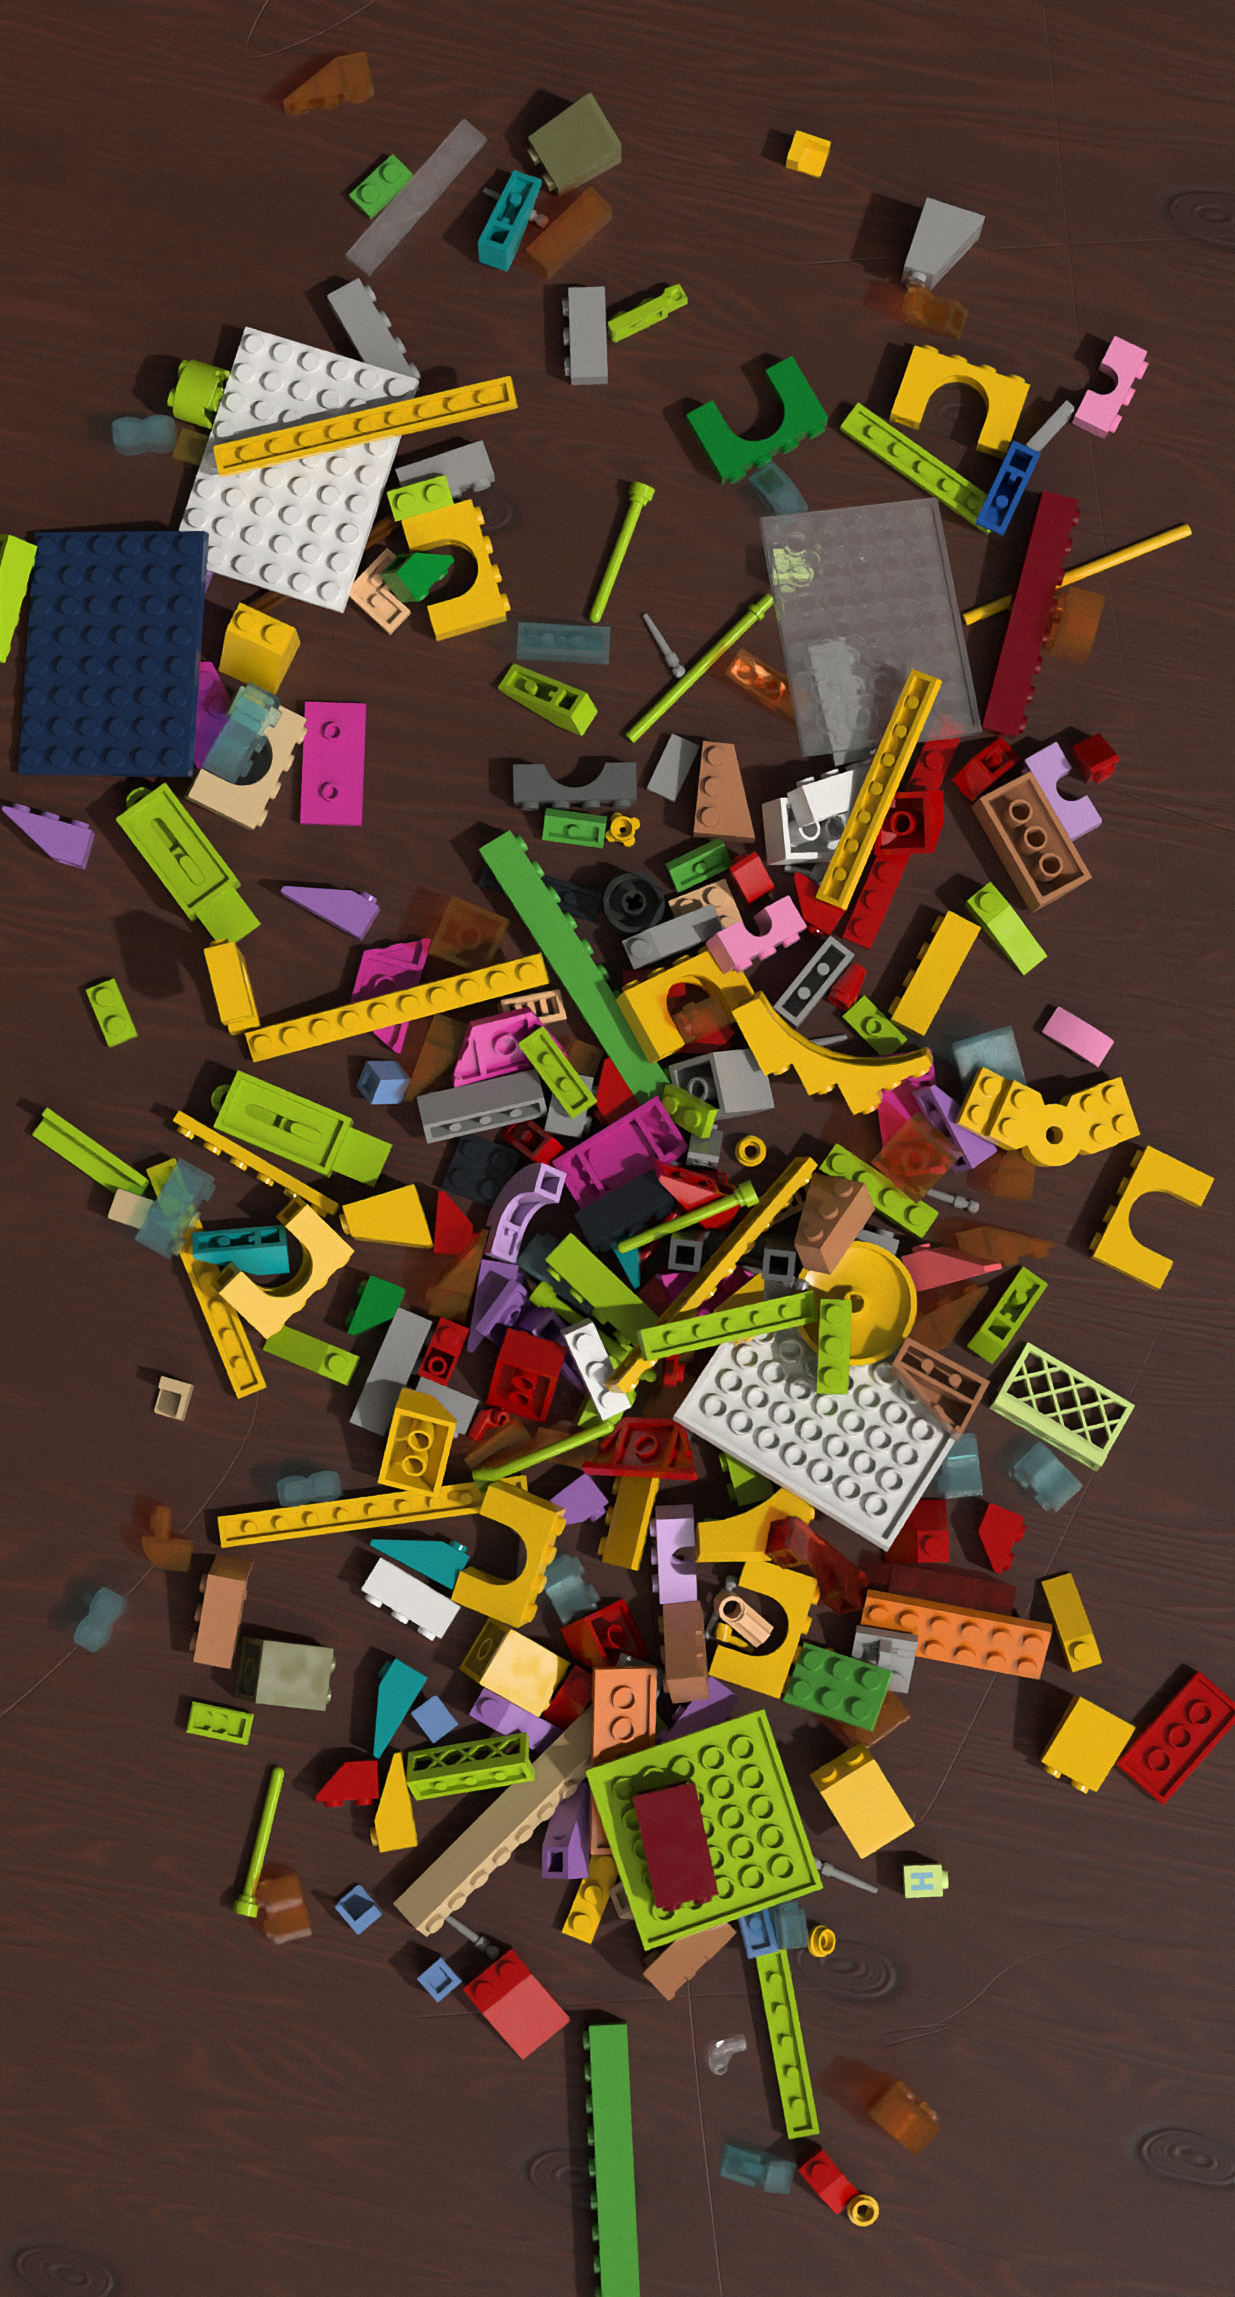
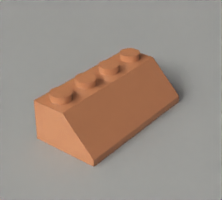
M1032 771L979 798L971 806L1031 913L1061 898L1092 878Z

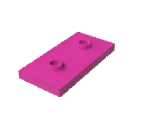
M305 702L304 718L307 720L304 727L308 728L303 739L301 825L362 826L366 704Z

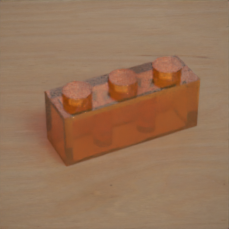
M590 186L526 248V259L548 280L612 218V206Z

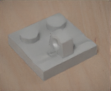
M857 1625L850 1658L892 1671L893 1677L888 1690L908 1693L918 1645V1635Z

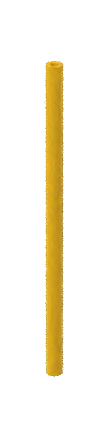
M1187 523L1065 572L1061 586L1056 585V589L1191 535V529ZM1012 594L962 614L966 626L1009 609Z

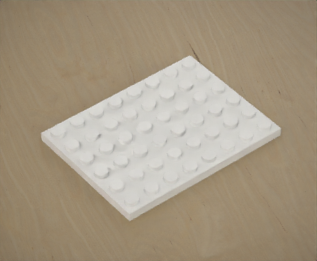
M245 327L179 531H205L209 533L207 570L214 572V574L343 614L401 436L221 478L218 474L213 446L414 399L419 380Z
M764 1279L763 1302L793 1295L794 1289L785 1287L782 1283ZM797 1326L757 1335L749 1343L746 1344L742 1341L736 1347L731 1342L720 1344L673 1418L674 1421L885 1551H888L956 1441L889 1371L901 1348H898L890 1356L876 1363L863 1366H849L848 1396L817 1394L818 1354L805 1342Z

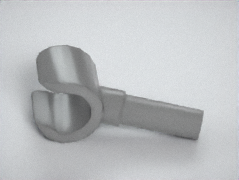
M816 863L812 871L786 865L784 872L791 874L799 872L816 884L821 885L827 868Z

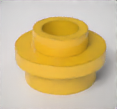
M746 1136L737 1143L735 1155L742 1165L754 1167L764 1160L766 1147L758 1137ZM746 1147H755L756 1155L754 1157L746 1156Z
M817 1925L810 1930L807 1937V1945L813 1956L824 1957L835 1948V1935L826 1926Z
M859 2194L854 2196L848 2203L847 2214L854 2224L868 2226L877 2219L879 2207L872 2196ZM860 2205L868 2206L864 2214L857 2213Z

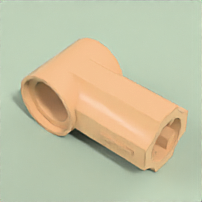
M726 1590L720 1592L715 1597L713 1607L718 1616L754 1647L757 1648L760 1644H763L770 1636L774 1627L736 1593ZM731 1600L736 1601V1609L732 1613L724 1614L723 1607L725 1603Z

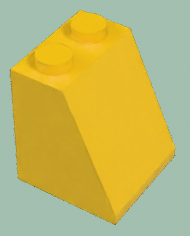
M239 603L226 629L219 672L275 697L300 645L296 628Z
M414 1184L342 1206L344 1214L339 1215L344 1233L346 1235L351 1234L355 1240L423 1249L434 1248L422 1204Z
M489 1617L459 1669L479 1684L539 1717L542 1711L549 1707L552 1701V1694L558 1684L565 1680L571 1663L507 1624Z
M1074 1695L1039 1758V1761L1045 1764L1042 1770L1057 1778H1060L1061 1774L1073 1779L1070 1785L1087 1794L1089 1789L1097 1792L1136 1727L1088 1700Z
M863 1742L850 1748L839 1757L810 1774L811 1779L861 1859L915 1826Z

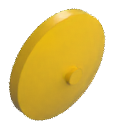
M853 1241L831 1275L803 1268L797 1280L804 1279L809 1282L807 1292L813 1290L819 1320L821 1299L852 1300L850 1366L869 1365L885 1359L904 1343L912 1330L917 1312V1295L914 1282L903 1263L883 1247L868 1242ZM794 1288L793 1295L803 1293ZM820 1321L797 1326L802 1338L818 1354Z

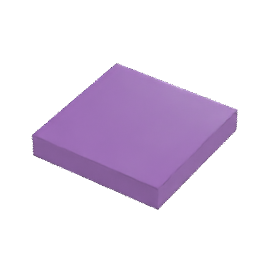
M511 1278L475 1329L501 1349L508 1328L520 1330L516 1325L536 1307L535 1304L529 1301L532 1294Z

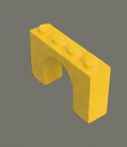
M915 345L889 421L918 430L928 400L936 389L953 382L970 385L981 394L987 409L986 420L976 446V451L1004 460L1030 385L1017 375L1008 374L1006 377L997 374L996 370L990 366L980 364L977 367L968 364L967 360L961 356L950 355L948 357L939 354V351L932 346L921 345V347Z
M472 499L401 520L410 553H419L440 546L453 545L469 552L478 566L477 579L468 592L460 597L427 606L436 641L507 621L506 612L511 609L506 593L500 594L497 583L502 582L497 564L491 565L488 554L493 553L489 536H482L479 525L485 523L480 506L474 508Z
M228 939L210 942V948L204 949L221 1022L223 1025H228L229 1033L232 1036L261 1028L244 956L235 942L229 943Z
M707 945L698 950L699 955L690 958L688 954L672 963L674 967L667 971L661 967L647 975L649 980L643 983H639L638 980L628 983L621 988L623 993L615 999L650 1065L677 1052L685 1045L667 1009V994L672 985L691 983L702 988L711 997L722 1019L728 1026L737 1022L731 1012L733 1004L754 994L743 971L737 974L734 969L723 974Z
M1146 1146L1143 1152L1140 1150L1136 1151L1130 1163L1134 1170L1129 1179L1124 1177L1116 1192V1194L1120 1195L1116 1206L1110 1204L1102 1220L1107 1223L1103 1233L1096 1232L1089 1249L1093 1250L1090 1258L1157 1291L1160 1290L1174 1261L1142 1246L1134 1238L1129 1227V1212L1133 1203L1142 1194L1158 1191L1167 1193L1195 1208H1199L1215 1178L1150 1146Z
M298 1195L276 1216L299 1240L303 1251L301 1267L289 1282L274 1288L259 1286L248 1278L232 1261L210 1282L215 1290L266 1339L278 1333L283 1328L284 1322L293 1313L300 1311L304 1307L306 1300L315 1291L323 1288L328 1278L337 1269L343 1267L355 1252Z
M502 1481L488 1485L479 1514L511 1527L521 1536L527 1550L526 1566L516 1580L500 1579L474 1567H468L460 1571L451 1600L515 1628L531 1622L537 1611V1605L534 1604L537 1594L542 1592L547 1581V1576L544 1575L547 1564L550 1565L556 1554V1547H554L556 1537L561 1535L566 1524V1519L563 1518L566 1508Z
M745 1561L737 1585L774 1598L786 1613L788 1621L785 1639L776 1650L761 1656L748 1655L717 1644L708 1675L780 1699L781 1693L786 1694L792 1676L788 1675L791 1663L797 1664L802 1647L797 1645L801 1633L807 1635L812 1621V1617L807 1616L810 1605H817L822 1591V1587L817 1586L819 1580L765 1561Z

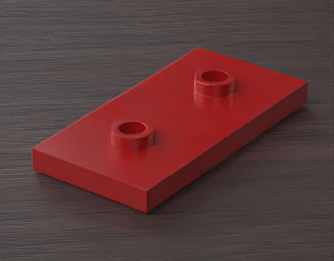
M1196 1670L1115 1764L1161 1805H1164L1235 1724V1702L1204 1674Z

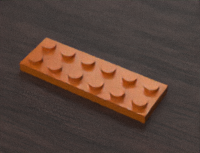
M870 1589L867 1590L859 1626L918 1635V1645L915 1654L917 1657L1040 1680L1052 1634V1624Z
M655 1665L593 1667L590 1767L655 1745L657 1668ZM590 1789L588 1851L591 1855L612 1854Z

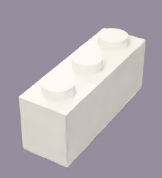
M863 761L845 767L847 771L840 774L839 770L835 769L822 774V780L815 782L814 777H810L797 782L798 788L788 792L787 795L799 828L851 812L871 764L864 766Z
M586 1318L560 1330L600 1418L604 1420L630 1408L631 1405L626 1394L611 1393L603 1385L615 1370L593 1322Z
M382 1557L361 1589L367 1593L364 1599L379 1608L384 1603L393 1609L390 1615L407 1624L408 1620L418 1624L419 1628L417 1631L431 1640L435 1636L440 1639L443 1637L461 1608L459 1604Z

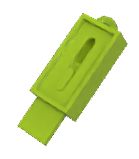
M163 783L154 791L144 787L133 790L126 800L128 810L118 816L116 821L191 922L199 918L215 941L228 939L229 943H237L260 926L261 923L236 891L241 886L240 882L168 785Z
M239 1070L232 1085H221L212 1095V1106L219 1113L213 1126L217 1131L328 1178L335 1171L374 1188L393 1146L352 1128L354 1121L350 1117ZM227 1093L223 1105H221L222 1097Z

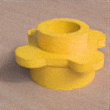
M614 813L610 818L612 822L610 830L606 832L607 840L609 842H621L626 847L633 846L635 843V831L640 827L639 820L635 817L630 819L629 817L622 816L620 813ZM621 827L626 829L624 833L620 832Z

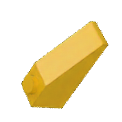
M1067 1573L1041 1581L1068 1670L1075 1672L1101 1664L1102 1660L1072 1574Z
M402 1751L394 1753L374 1821L375 1827L370 1828L373 1846H379L380 1852L418 1845Z

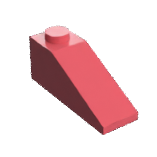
M930 1243L913 1247V1254L901 1257L903 1265L911 1275L916 1292L1002 1269L1000 1262L946 1247L931 1249Z

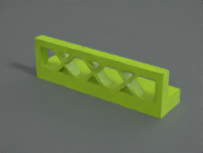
M49 1108L45 1109L42 1114L44 1119L32 1134L34 1137L114 1194H116L118 1189L139 1196L144 1193L151 1181Z
M527 1732L408 1752L406 1783L416 1801L535 1781V1769L529 1760L530 1737ZM520 1744V1753L504 1754L510 1746ZM480 1751H491L483 1760L474 1759ZM451 1756H462L456 1764H445ZM418 1761H432L426 1769L416 1771Z

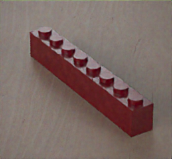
M1045 490L1041 491L1037 496L978 726L979 731L1013 740L1018 737V733L1023 734L1025 730L1027 716L1023 715L1026 703L1031 704L1035 692V686H1031L1033 674L1038 675L1042 665L1043 657L1038 656L1041 644L1046 645L1050 633V627L1046 626L1048 616L1054 615L1058 598L1054 597L1056 585L1061 586L1065 575V568H1062L1061 565L1064 556H1069L1073 544V539L1069 538L1072 526H1077L1081 510L1076 508L1078 499Z

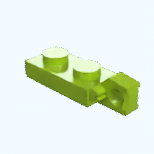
M680 284L665 288L664 294L656 299L647 298L643 300L637 308L629 312L621 311L615 314L611 321L607 322L610 338L616 343L667 318L668 313L688 304L687 296Z

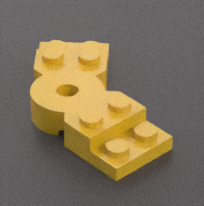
M979 1067L954 1124L1005 1150L1021 1148L1023 1156L1030 1163L1040 1167L1061 1166L1072 1161L1077 1154H1094L1115 1146L1119 1142L1140 1135L1121 1076L1062 1097L1059 1104L1044 1105L1039 1092L1016 1080H1008L985 1067ZM1048 1128H1050L1054 1134V1139L1052 1143L1048 1142L1046 1138V1131Z

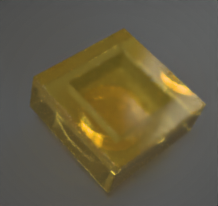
M182 428L173 453V459L200 467L209 436Z

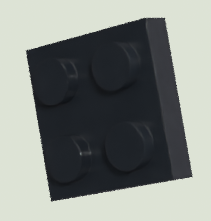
M474 1134L463 1135L441 1189L492 1208L504 1186L513 1177L521 1153Z

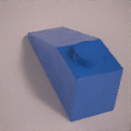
M1016 441L1012 442L975 524L1001 536L1004 535L1041 455L1040 452Z

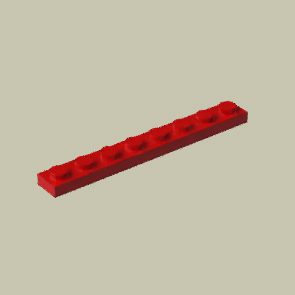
M937 715L905 792L939 790L965 730V725L942 715ZM911 854L877 855L842 936L843 940L870 951Z

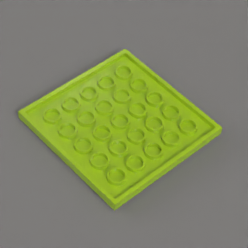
M764 1708L584 1770L645 1951L823 1889ZM692 1779L697 1790L719 1895L711 1896L712 1901L708 1903L694 1905L693 1901L681 1903V1908L678 1910L663 1912L662 1908L657 1909L653 1904L652 1885L636 1811L632 1806L630 1793Z

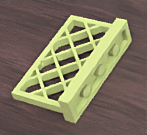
M1028 1342L989 1409L1090 1469L1097 1471L1102 1467L1107 1454L1135 1405ZM1029 1353L1041 1360L1042 1371L1027 1374L1024 1361ZM1047 1363L1053 1366L1054 1368L1048 1369ZM1021 1368L1022 1376L1016 1377ZM1057 1371L1065 1373L1070 1386L1054 1390L1050 1373ZM1045 1375L1049 1391L1033 1395L1029 1378ZM1074 1379L1080 1382L1081 1384L1075 1385ZM1024 1380L1028 1397L1017 1399L1007 1393L1012 1382ZM1083 1387L1092 1389L1097 1402L1081 1406L1077 1389ZM1072 1391L1076 1407L1060 1411L1056 1394ZM1101 1395L1107 1398V1400L1102 1401ZM1051 1396L1055 1412L1044 1415L1038 1411L1035 1399ZM1030 1401L1031 1406L1027 1405L1024 1402ZM1114 1402L1125 1409L1120 1419L1108 1422L1103 1405ZM1098 1406L1103 1423L1087 1427L1083 1410ZM1078 1412L1082 1428L1071 1431L1065 1427L1062 1415ZM1057 1417L1058 1422L1054 1421L1051 1418ZM1116 1424L1115 1428L1111 1433L1109 1426ZM1104 1427L1108 1440L1103 1449L1091 1442L1089 1431ZM1079 1433H1084V1437H1085V1438L1081 1437V1436L1078 1435V1434H1079Z

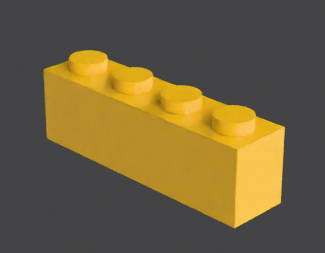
M949 910L945 918L941 915L938 916L931 929V932L936 934L932 943L928 944L925 942L917 956V959L921 960L917 971L910 969L902 984L907 987L905 994L902 998L896 996L888 1013L893 1015L890 1020L892 1024L923 1039L981 929L980 926Z

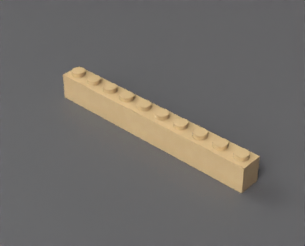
M592 1704L532 1764L535 1769V1781L511 1785L393 1903L415 1929L427 1937L439 1930L444 1920L452 1911L461 1908L466 1902V1897L475 1888L484 1885L488 1880L489 1874L497 1866L503 1865L510 1858L511 1852L520 1843L526 1842L532 1836L533 1830L542 1821L549 1819L554 1814L555 1808L564 1799L571 1797L576 1792L578 1785L586 1778L584 1770L590 1768Z

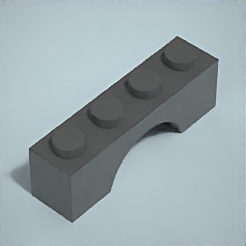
M636 762L605 763L601 774L596 780L578 788L566 787L557 783L549 775L544 764L513 765L514 806H520V810L523 811L539 810L541 805H551V809L568 810L569 805H582V809L594 810L600 809V804H612L614 809L631 808V804H637Z

